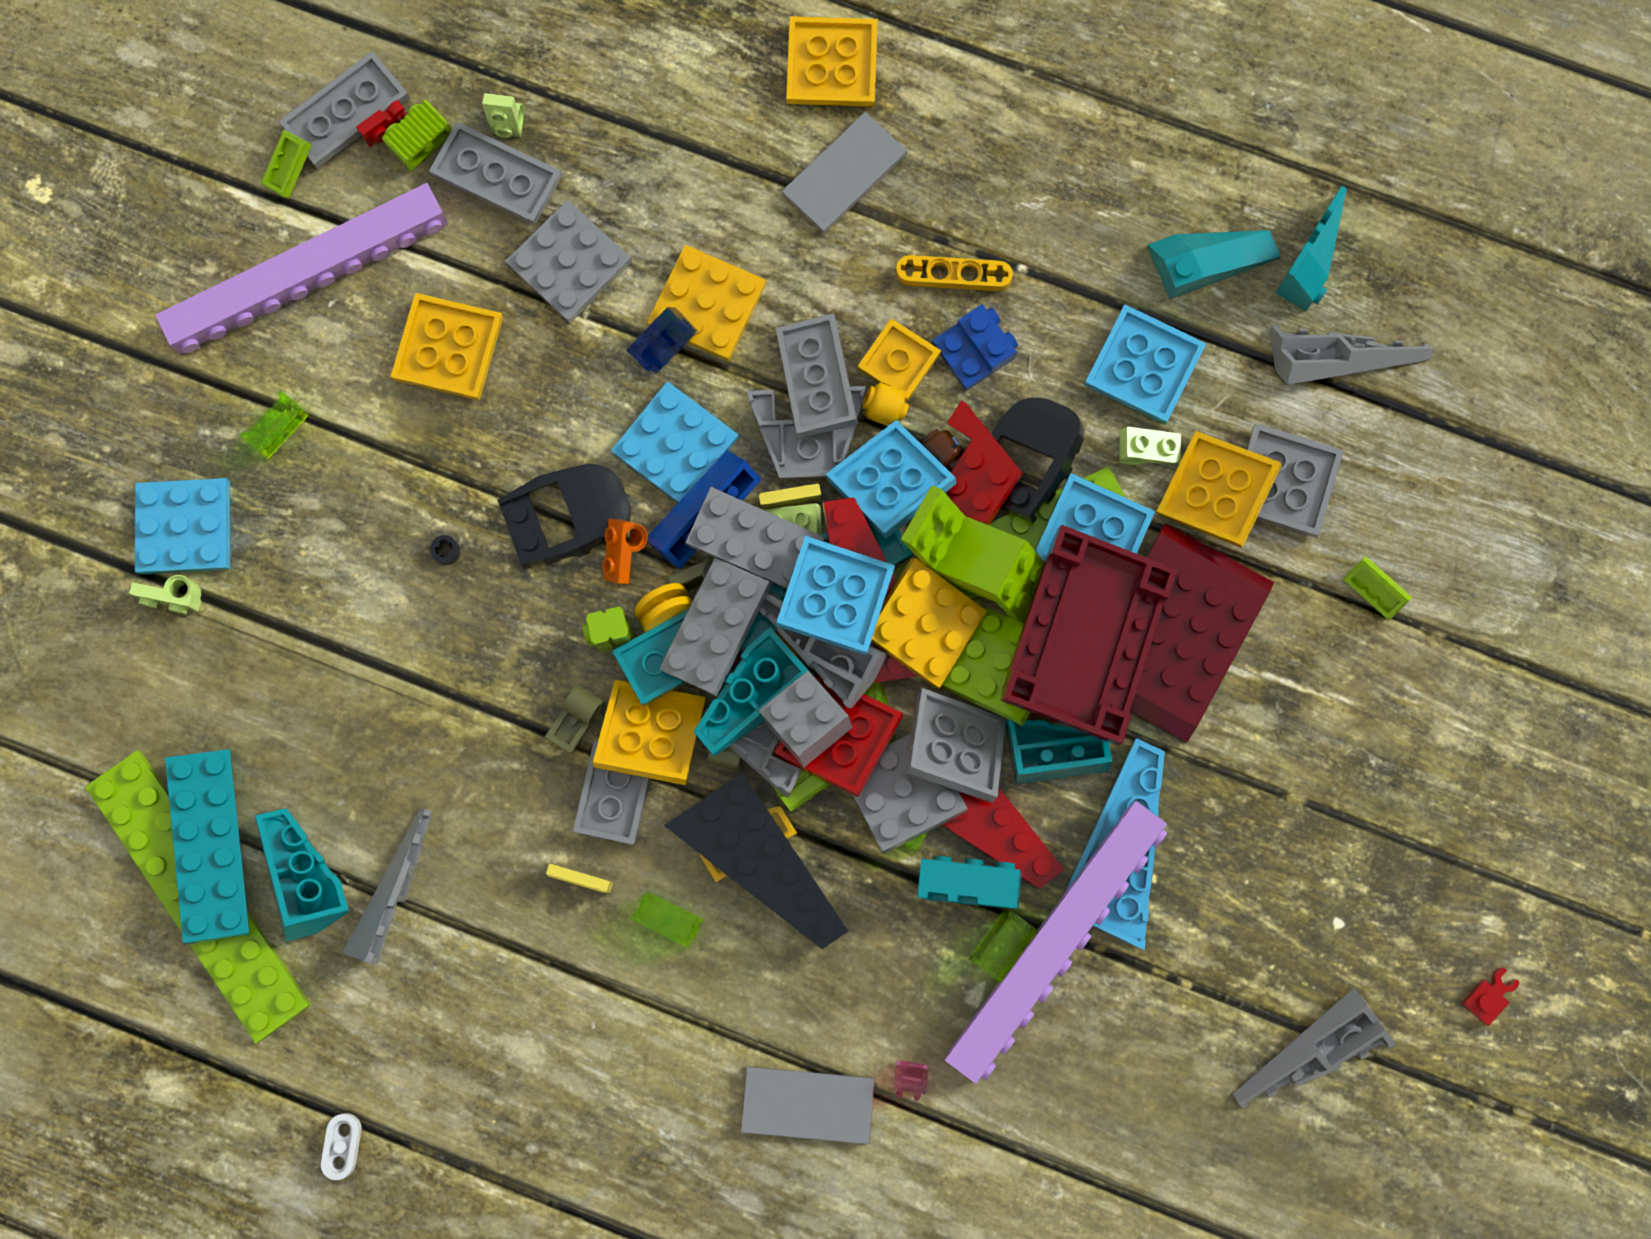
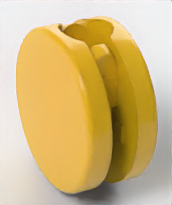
M670 583L646 594L637 603L634 613L637 620L641 623L644 632H647L689 609L693 600L689 597L684 585Z

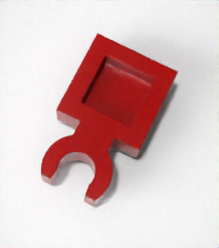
M395 100L384 112H381L379 109L357 125L356 128L366 144L371 147L375 143L383 142L382 137L385 135L386 129L394 123H400L407 116V113L402 104Z
M1498 968L1493 972L1491 984L1486 980H1481L1461 1002L1485 1026H1490L1510 1003L1503 995L1506 992L1514 991L1519 986L1520 981L1517 979H1512L1508 985L1502 983L1501 978L1507 971L1505 968Z

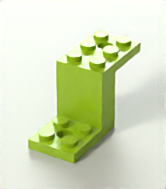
M931 485L903 534L901 541L923 564L947 582L996 602L1010 618L1024 624L1044 565L1042 558L1025 539L966 517L942 489Z

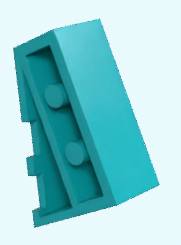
M1009 719L1006 721L1016 784L1109 772L1112 757L1109 742L1068 726L1049 724L1043 720H1026L1023 726Z
M933 856V860L921 858L918 898L928 901L1019 910L1022 871L1015 869V863L996 862V867L983 866L984 861L977 859H965L964 863L952 862V857Z

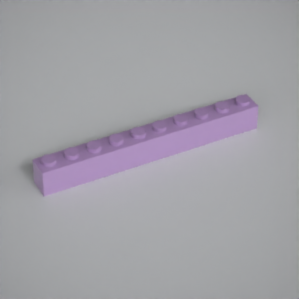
M425 183L155 314L169 345L178 354L191 353L197 350L201 344L209 340L220 339L227 334V331L235 327L247 326L254 321V318L264 313L276 312L281 308V305L291 300H300L315 288L329 286L334 283L336 278L344 274H353L359 271L363 265L373 260H382L389 255V252L397 248L409 247L416 242V239L426 234H435L449 223L429 184Z
M1135 800L1131 802L946 1053L945 1061L975 1084L980 1078L986 1080L996 1067L993 1060L999 1052L1005 1054L1014 1043L1015 1038L1012 1035L1018 1026L1024 1028L1034 1015L1031 1011L1032 1007L1038 1000L1043 1003L1053 989L1050 985L1051 981L1057 974L1062 977L1072 963L1068 958L1076 948L1081 951L1091 938V935L1088 933L1094 923L1100 925L1110 912L1107 905L1113 897L1119 899L1128 888L1129 883L1126 880L1132 871L1138 873L1148 860L1145 856L1146 852L1152 845L1155 848L1158 847L1165 838L1167 832L1163 829L1167 825L1166 822Z

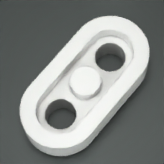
M344 1113L333 1117L326 1129L321 1170L331 1180L346 1178L355 1169L362 1127L359 1119L352 1114ZM343 1124L350 1126L348 1136L343 1135L341 1132ZM338 1156L342 1157L345 1161L343 1168H338L335 1164Z

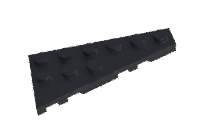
M743 773L664 825L821 949L848 932Z

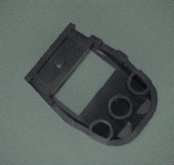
M1027 398L1015 403L991 433L998 443L1004 437L1054 459L1038 489L1018 481L1000 508L1033 524L1037 520L1035 516L1037 510L1043 502L1050 503L1056 495V489L1064 479L1067 480L1072 472V462L1075 455L1079 453L1084 440V426L1077 414L1070 408L1045 398Z
M584 464L537 476L497 500L523 569L530 568L529 564L546 560L548 564L560 562L561 559L574 556L581 557L589 554V550L602 543L606 544L605 531L608 527V519L630 521L631 518L630 503L621 480L610 469L597 464ZM559 483L578 537L549 548L529 494L541 488Z

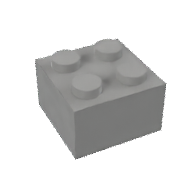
M809 671L805 672L759 710L764 723L803 768L852 729L849 716Z

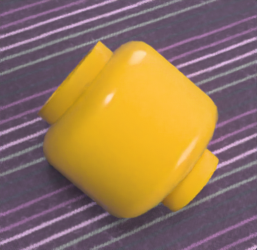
M880 382L874 387L870 386L862 402V408L865 409V416L868 419L889 426L895 420H904L909 404L905 403V393L903 390Z

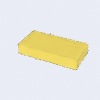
M818 483L760 493L759 495L761 509L822 502L820 485Z
M550 863L546 872L548 877L606 894L611 892L613 886L611 881Z

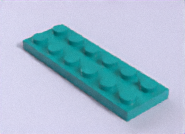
M226 749L165 757L183 944L188 945L250 935L231 751Z

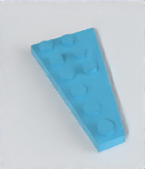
M1137 738L1134 739L1066 890L1133 800L1139 802L1156 816L1159 815L1158 806L1165 751ZM1153 845L1145 854L1148 860L1138 873L1132 871L1126 882L1129 883V886L1119 899L1113 897L1107 905L1110 912L1100 925L1097 923L1093 924V927L1145 951L1146 944L1145 935L1149 914V895L1155 847Z

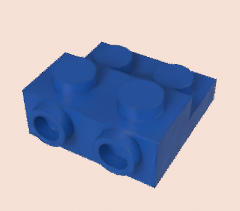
M983 304L958 319L956 325L932 340V345L941 350L940 356L965 391L1013 361L1017 354L1015 348L1018 347V343L1009 331L1005 334L998 326L1001 320L993 308L987 310Z

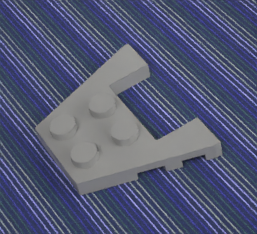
M850 386L858 420L865 396V386ZM775 390L747 391L749 403L780 481L827 479L826 473L846 459L856 425L799 439L794 420H776Z
M763 722L728 747L780 793L789 798L801 769L772 756L779 739Z

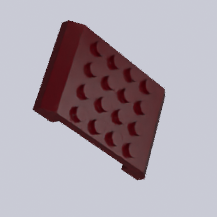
M1165 523L1146 558L1175 568L1177 573L1169 598L1164 601L1130 713L1176 739L1187 743L1199 725L1258 616L1274 582Z
M1061 524L1050 544L1002 687L1000 701L1117 746L1122 745L1132 716L1129 712L1164 601L1169 598L1177 569Z

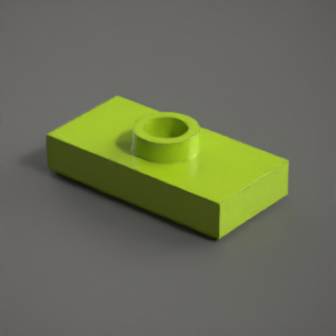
M283 130L261 185L285 198H290L312 144L289 131Z
M1366 556L1343 578L1350 587L1388 620L1395 616L1412 598Z

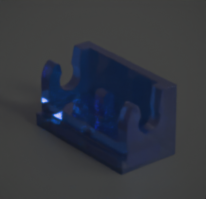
M667 307L626 351L648 372L652 370L657 374L698 330L676 307Z

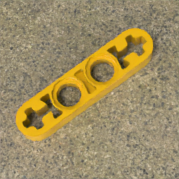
M908 255L902 257L896 266L897 279L907 286L1003 291L1010 286L1013 277L1010 265L996 260ZM907 265H913V270H915L910 277L906 276V271H904ZM923 265H927L926 278H922V272H920L923 269ZM939 265L945 267L948 275L943 279H935L931 274L933 267ZM968 267L976 270L978 277L973 281H966L962 278L961 271ZM983 269H987L986 275H995L996 270H1000L1003 276H1007L1003 277L1002 282H996V277L986 276V282H981Z

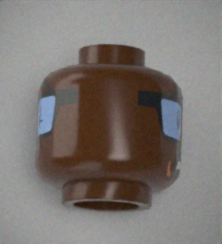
M935 429L920 442L950 473L964 453V448L948 430L939 431Z

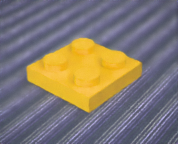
M891 318L857 366V370L877 383L883 382L903 390L905 401L908 402L940 356L941 350Z

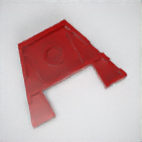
M961 400L947 424L972 441L951 471V474L956 477V485L945 494L966 517L990 525L1023 473L966 402Z

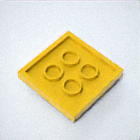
M790 16L787 104L875 107L878 19Z
M685 245L647 321V325L729 362L767 284L766 279Z
M415 293L391 373L392 380L480 401L504 316L500 312Z
M1195 431L1156 512L1161 517L1243 548L1282 467L1281 462Z
M912 558L883 602L871 642L932 687L940 688L987 611L917 558Z
M615 680L594 755L593 767L686 785L697 741L694 730L702 719L706 697L670 691L642 706L629 682Z

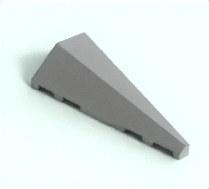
M1271 325L1270 329L1275 371L1287 385L1427 361L1431 359L1433 348L1429 344L1403 347V341L1394 340L1392 345L1378 344L1374 337L1328 332L1327 335H1308V329L1299 328L1296 334L1282 332L1280 326Z
M768 592L759 612L767 617L775 626L784 600ZM775 626L778 629V633L824 680L823 682L842 699V703L848 708H852L872 685L888 653L872 645L869 646L867 654L863 655Z
M419 809L345 946L343 954L370 964L379 963L397 902H405L432 817V811Z
M1354 987L1233 1093V1096L1242 1108L1248 1107L1247 1102L1263 1094L1270 1098L1277 1095L1275 1090L1290 1083L1297 1087L1340 1069V1064L1350 1058L1358 1056L1362 1060L1369 1057L1368 1051L1382 1045L1389 1049L1395 1046L1396 1043Z

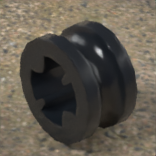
M441 535L432 541L430 552L439 563L450 565L459 558L460 547L452 537ZM447 543L449 547L453 546V550L448 551L447 557H444L441 553L438 554V550L443 548L442 544Z

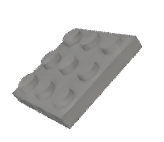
M567 200L505 263L570 324L632 263V259Z
M1255 423L1246 450L1279 461L1282 465L1256 520L1317 538L1344 450Z
M921 688L916 697L905 773L992 803L998 796L1006 718Z
M911 734L887 745L859 797L852 795L883 854L968 812V808L957 790L905 773Z

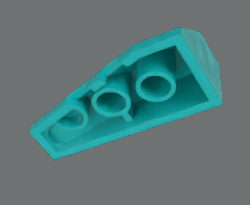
M1343 186L1335 195L1275 292L1305 311L1308 310L1312 302L1318 305L1327 291L1322 286L1329 276L1347 188Z
M1270 230L1175 234L1147 246L1169 299L1281 258Z
M771 627L746 647L741 655L742 659L734 672L730 673L727 677L726 684L719 696L712 701L694 730L696 736L713 756L762 724L764 721L759 710L805 672L809 671Z
M284 808L255 815L285 942L318 934L349 913L340 880L335 874L333 875L325 864L324 858L311 845L307 835L289 810Z

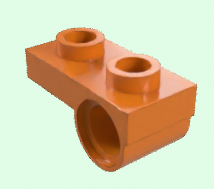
M608 519V527L605 531L606 555L602 563L604 580L618 584H629L632 552L642 550L648 540L647 531L643 526L626 520ZM630 530V538L626 541V535Z

